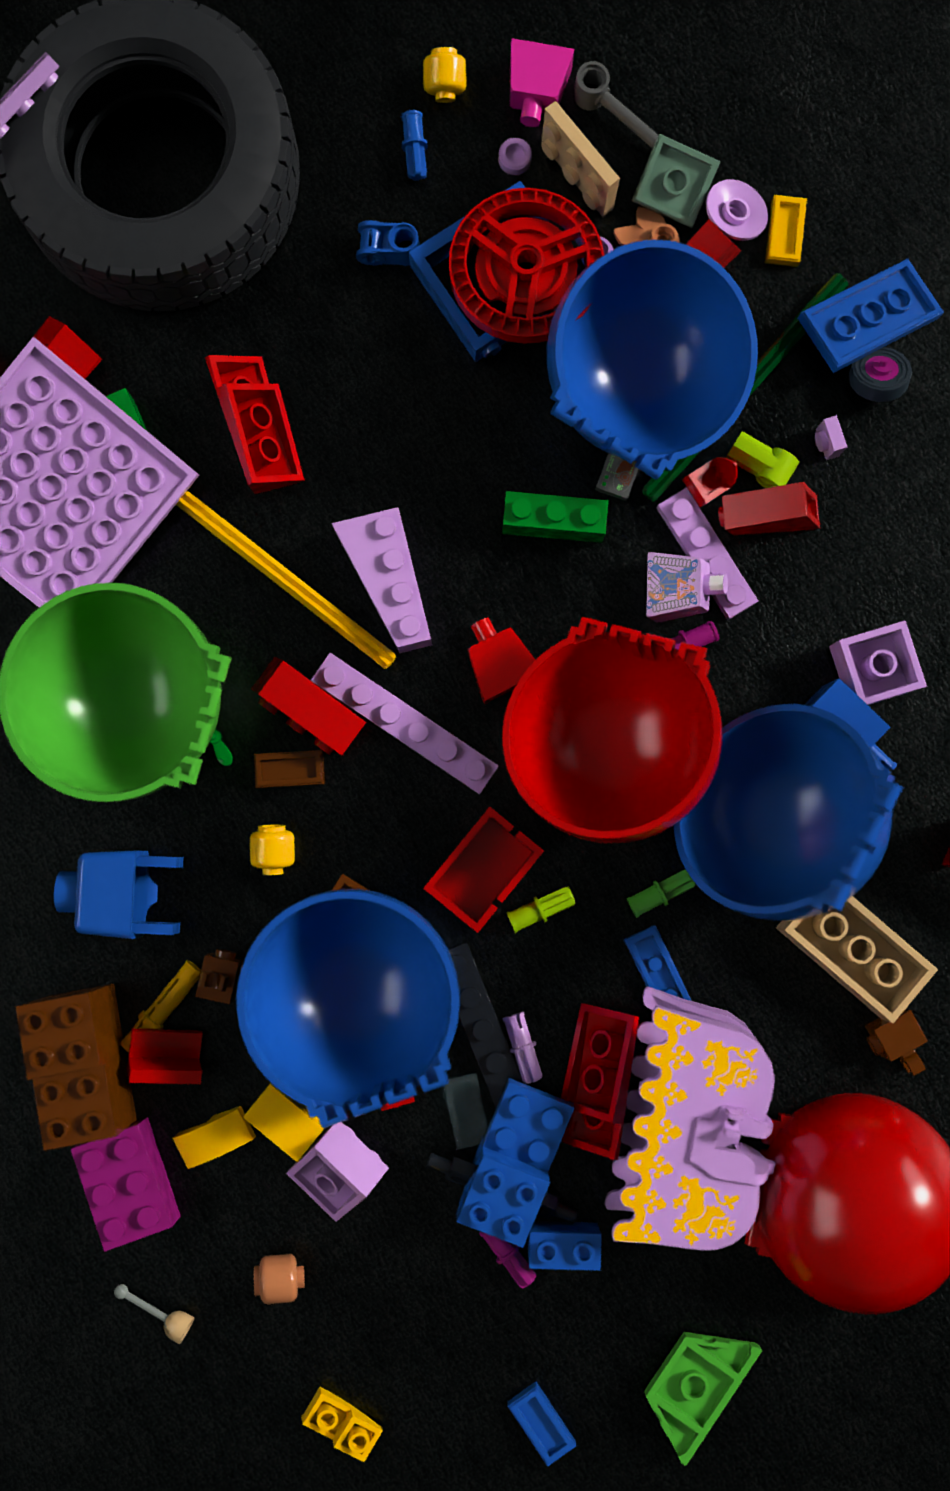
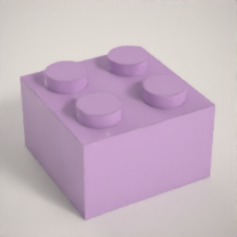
M906 621L848 637L829 646L839 678L867 705L927 686Z

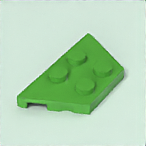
M683 1332L644 1390L646 1398L656 1413L667 1437H669L681 1463L685 1466L761 1354L762 1349L757 1343Z

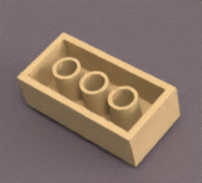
M853 896L845 902L841 911L833 908L827 911V913L806 919L781 921L776 927L777 930L878 1017L891 1023L897 1020L938 970Z

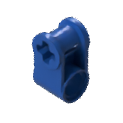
M362 221L358 224V232L361 234L360 249L356 252V259L366 265H410L409 252L420 245L418 233L415 227L409 223ZM402 241L412 242L407 248L398 247V244Z

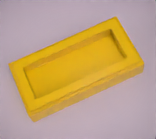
M773 196L765 263L798 267L800 264L807 198Z

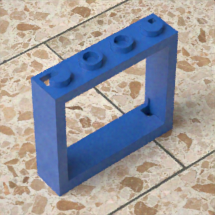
M519 181L506 190L525 188V186ZM525 215L526 217H534L548 221V219L539 216ZM464 216L410 251L409 260L410 267L474 361L477 362L491 354L495 356L501 350V346L508 341L493 337L488 333L478 337L432 269V267L449 257L453 236L460 222L465 218ZM508 218L499 221V223L504 222V221L507 220ZM489 229L485 230V231L482 233V235L485 234L486 232L490 231V230H489ZM579 264L577 268V276L583 272ZM556 307L555 309H553L552 311H549V312H547V313H545V314L538 315V316H533V317H539V316H543V315H546V314H550V313L556 311L557 307Z

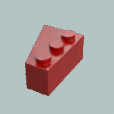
M277 657L273 658L251 688V690L261 696V699L258 701L261 706L274 715L278 710L289 717L286 722L287 725L301 735L306 730L317 737L313 743L329 755L333 750L343 755L366 723L296 669Z

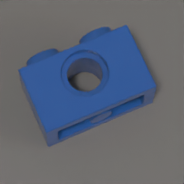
M534 1221L528 1235L529 1269L601 1271V1231L598 1223L574 1222L571 1224L570 1222Z

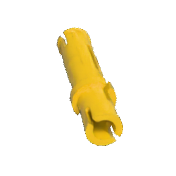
M187 960L153 1004L146 1011L143 1010L138 1015L139 1020L133 1028L163 1029V1023L167 1020L168 1016L199 980L201 969ZM131 1031L120 1042V1045L127 1052H129Z

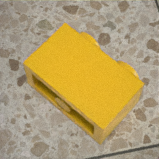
M272 1083L269 1084L243 1116L244 1119L296 1162L300 1160L324 1130L318 1116L310 1118L306 1105L290 1098Z

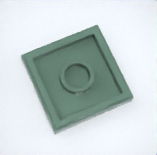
M659 134L631 201L692 228L721 161Z

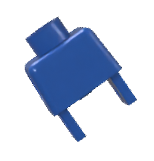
M148 851L83 853L78 859L77 871H60L56 877L54 887L56 911L60 913H75L74 926L75 930L80 934L124 939H136L143 937L144 934L180 933V923L146 921L147 911L151 905L157 902L158 885L151 880L148 868L183 867L184 857L149 856Z

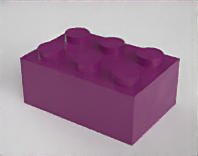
M148 1117L135 1121L116 1137L76 1144L71 1148L104 1252L171 1228L181 1217Z

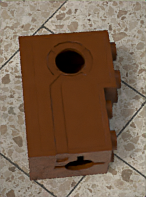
M114 984L46 996L16 1006L27 1080L32 1079L44 1151L116 1137L137 1120L131 1083L128 1080L126 1052L120 1045L123 1034Z

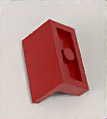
M132 1028L127 1062L129 1083L201 1084L202 1068L199 1058L203 1032L199 1030Z

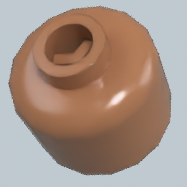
M292 1254L267 1255L261 1259L259 1266H254L255 1296H260L264 1304L293 1302L297 1298L298 1289L305 1288L304 1266H297L296 1258Z

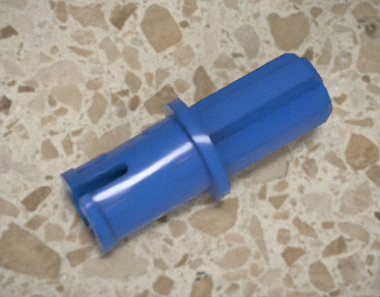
M409 110L401 116L404 131V141L401 145L402 150L406 153L407 176L413 179V181H419L427 176L425 150L428 145L423 137L422 113L418 110Z

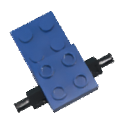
M508 1078L485 1137H482L472 1163L454 1157L451 1161L431 1152L426 1167L446 1174V1180L464 1186L456 1214L458 1223L523 1248L537 1215L547 1219L555 1216L571 1224L575 1222L578 1209L559 1203V1197L546 1192L550 1184L548 1171L574 1111V1103Z

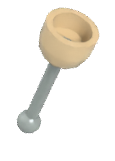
M124 1284L118 1285L114 1290L116 1298H125L164 1321L165 1334L178 1344L183 1341L195 1319L183 1311H174L167 1315L128 1292V1287Z

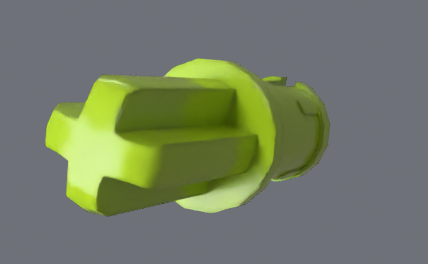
M564 887L539 899L537 896L533 897L535 901L507 912V916L516 933L541 920L547 922V917L574 906L575 899L571 890L568 887Z

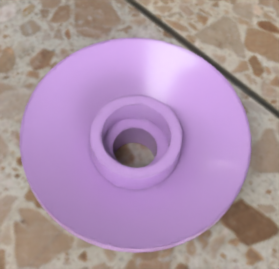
M723 180L716 183L707 195L706 211L708 217L727 237L741 241L751 240L759 236L765 229L768 221L766 204L760 194L748 184L738 180Z

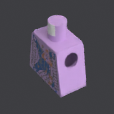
M648 552L647 617L653 621L664 622L705 613L709 610V595L727 594V575L710 574L709 563L702 558Z

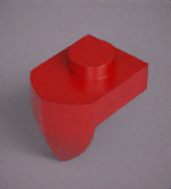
M718 457L701 466L682 480L701 508L735 484L738 466L736 462L728 458Z

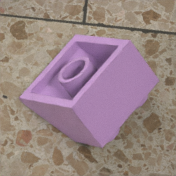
M339 1122L331 1125L286 1174L337 1222L368 1196L389 1167L381 1161L376 1152L370 1150L356 1137L350 1127Z

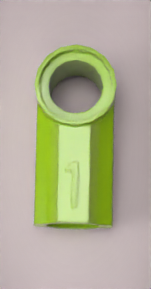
M743 431L726 456V458L736 462L741 468L755 475L756 481L764 488L786 485L799 464L798 459L790 452L781 448L772 449Z

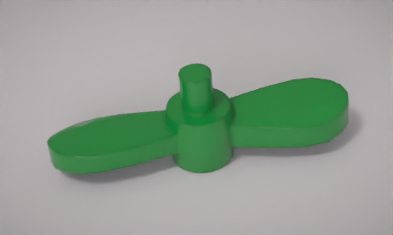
M215 728L209 743L213 744L218 761L224 766H230L233 762L232 753L223 743L222 734Z

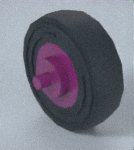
M883 347L852 363L849 381L853 390L867 400L875 402L892 401L899 398L907 390L912 375V368L909 360L902 353L895 349Z

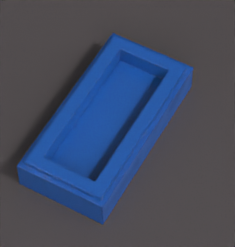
M534 1382L507 1401L508 1408L547 1466L577 1446L576 1440L537 1382Z

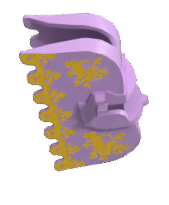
M647 986L643 991V1003L647 1008L653 1010L652 1021L642 1022L638 1025L637 1037L641 1042L649 1046L645 1051V1055L633 1058L631 1069L632 1073L642 1078L643 1081L640 1083L639 1089L628 1091L626 1107L638 1115L634 1118L633 1122L623 1124L621 1142L630 1146L632 1150L628 1152L627 1156H619V1159L613 1160L612 1163L613 1173L615 1176L623 1179L626 1184L621 1189L611 1190L605 1198L607 1210L632 1211L634 1214L632 1218L619 1220L614 1224L612 1237L617 1242L651 1243L696 1250H718L732 1245L750 1230L755 1222L758 1211L759 1185L766 1182L768 1174L774 1173L776 1162L765 1158L751 1146L739 1142L741 1135L765 1139L772 1132L773 1123L767 1115L774 1086L772 1063L747 1025L729 1011L686 1000Z

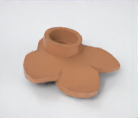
M644 207L637 208L636 225L614 229V236L621 246L644 240H667L680 243L677 230L673 226L666 224L662 215Z

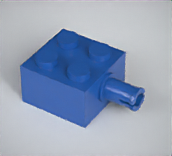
M840 678L822 686L804 704L828 711L847 722L869 744L885 772L891 773L889 770L895 769L897 763L893 762L875 744L891 727Z

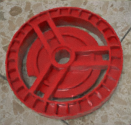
M510 189L484 199L471 209L460 222L453 236L449 251L451 288L464 314L481 330L493 337L508 342L522 344L540 343L548 341V334L555 311L539 317L533 316L545 314L558 307L566 290L576 279L577 260L584 258L586 269L604 255V250L595 225L587 214L572 201L543 189ZM521 215L539 216V217H542V218L551 220V221L555 222L556 224L562 226V227L565 229V231L560 230L558 227H556L555 225H553L552 223H550V222H548V221H545V220H542V219H539V218H534V217H519V218H514V219L507 220V221H505V222H503V223H499V221H501V220H503V219H506V218L513 217V216H521ZM489 229L490 232L486 237L482 235L485 230ZM575 240L579 247L574 248L571 241ZM474 244L479 246L475 264L479 287L490 303L496 300L506 303V313H502L490 306L480 297L472 285L468 275L467 262ZM528 262L534 265V267L523 269L519 264ZM591 304L583 312H581L577 319L584 316V314L589 309Z

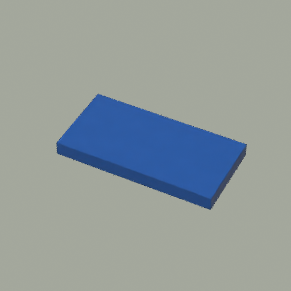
M906 259L801 312L798 320L834 373L939 319L944 312L909 259Z

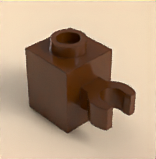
M216 949L215 954L205 955L195 997L226 1004L234 1002L244 960L237 959L236 952L224 949Z
M905 1009L894 1023L878 1018L865 1025L870 1035L866 1037L867 1043L876 1056L881 1055V1057L891 1062L900 1058L906 1072H911L913 1076L926 1070L914 1049L925 1044L928 1040L911 1010Z

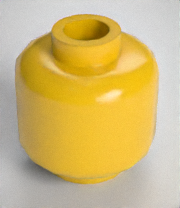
M452 47L434 48L431 50V54L423 61L424 89L428 94L435 96L437 102L455 101V96L463 93L466 89V61L463 56L457 54V49Z
M285 825L258 826V831L251 834L250 863L256 868H262L263 875L283 874V868L289 867L294 863V834L291 831L285 830Z

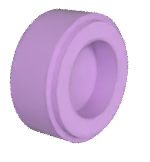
M520 138L506 140L499 149V164L503 171L511 175H519L529 168L532 157L529 144Z

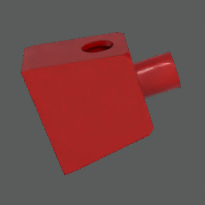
M489 617L471 626L479 643L468 648V655L484 704L513 691L521 676L535 661V658L511 627L497 633Z

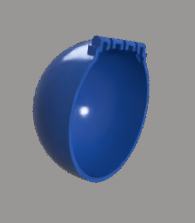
M644 240L618 247L594 261L568 287L552 319L547 342V369L553 391L550 398L555 401V404L550 414L573 427L583 438L599 449L622 458L630 464L633 461H637L635 467L655 480L660 478L664 470L672 471L678 459L696 454L713 444L728 431L744 409L750 396L757 370L758 343L755 323L747 300L737 283L710 256L691 246L674 241ZM591 304V306L586 311L584 316L577 319L578 316Z
M781 704L760 708L742 715L722 728L721 754L712 782L695 807L674 824L677 850L686 871L703 892L729 909L746 916L762 920L792 921L827 913V911L833 908L841 911L845 902L866 884L880 864L889 842L893 806L903 788L893 783L895 778L890 773L884 771L878 757L863 737L838 716L820 708L800 704Z
M340 889L316 894L295 903L275 917L262 930L245 958L238 981L237 1015L239 1027L247 1050L256 1066L276 1088L290 1098L306 1105L310 1118L318 1116L321 1126L325 1128L348 1120L347 1110H351L353 1116L356 1117L382 1108L385 1104L390 1105L418 1095L416 1088L421 1085L423 1092H427L449 1084L445 1071L451 1068L447 1053L454 1038L459 1016L458 978L447 946L433 926L416 910L391 896L375 891Z

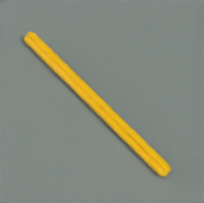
M188 490L177 502L176 505L381 667L387 669L391 666L396 658L393 651Z

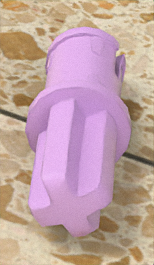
M520 1012L502 1019L512 1045L510 1053L515 1055L522 1081L528 1084L540 1080L542 1072L534 1050V1046L537 1045L536 1041L531 1040L524 1017L525 1014Z

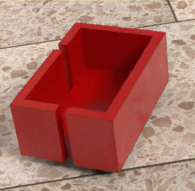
M491 807L486 810L423 888L477 933L498 909L492 903L494 899L497 898L503 903L544 852L543 849L521 831H518L515 836L510 834L509 832L514 826Z

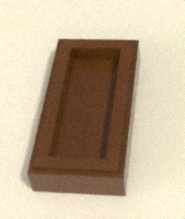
M323 750L254 754L256 788L325 784Z

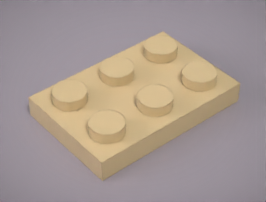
M554 101L545 108L542 149L549 159H555L562 167L566 180L571 185L576 184L582 191L586 204L592 210L596 209L604 217L614 208L620 178L561 106Z

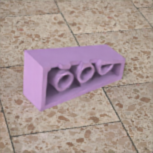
M399 508L332 523L341 544L399 653L431 646V637Z

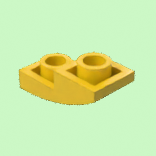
M241 1106L213 1115L206 1123L178 1132L173 1140L188 1169L222 1156L256 1137L250 1123L243 1118L245 1113Z
M319 1387L301 1417L302 1425L332 1439L335 1448L362 1462L366 1460L382 1433V1427L371 1418L322 1387Z

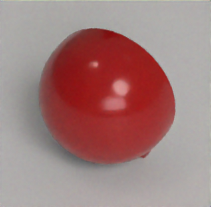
M582 617L579 626H571L566 639L541 654L528 667L515 686L506 708L503 723L502 743L505 762L515 787L527 804L541 818L566 834L587 841L609 844L645 839L668 829L686 816L705 794L718 766L722 744V722L714 690L707 678L710 668L709 661H705L707 648L681 642L679 650L675 648L676 640L649 633L642 635L641 631L614 624L610 632H606V622Z
M862 1093L831 1095L805 1105L792 1115L779 1113L778 1119L770 1118L773 1123L770 1136L761 1141L770 1146L768 1149H760V1153L765 1158L776 1163L774 1173L768 1174L766 1182L759 1185L757 1219H755L750 1230L746 1233L744 1242L746 1245L756 1247L758 1255L771 1257L781 1272L808 1296L830 1307L850 1313L884 1314L907 1308L928 1297L950 1276V1147L928 1122L897 1102L876 1095Z

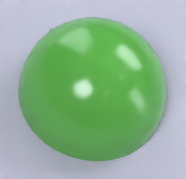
M95 583L68 590L43 604L31 614L14 636L7 649L0 672L1 721L12 748L24 765L50 787L75 798L101 802L126 801L150 795L169 785L181 788L183 782L196 785L202 764V759L199 758L202 753H205V749L213 736L218 722L221 707V682H225L231 657L219 654L221 648L209 644L197 625L181 609L149 590L122 583Z

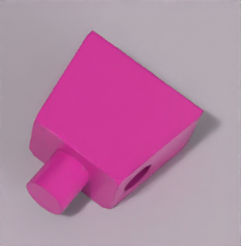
M512 38L510 106L522 110L520 121L523 125L529 127L538 126L541 113H545V108L554 101L558 104L560 103L571 73L574 49Z

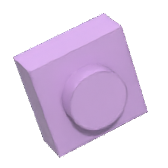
M837 415L824 419L816 428L815 443L820 452L823 451L826 460L839 457L847 448Z

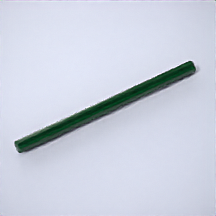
M839 273L834 274L801 312L844 291L848 286L847 279ZM800 313L757 360V370L750 395L807 333L798 320ZM698 453L678 459L672 471L664 470L659 479L651 478L642 489L645 497L652 502L656 501Z

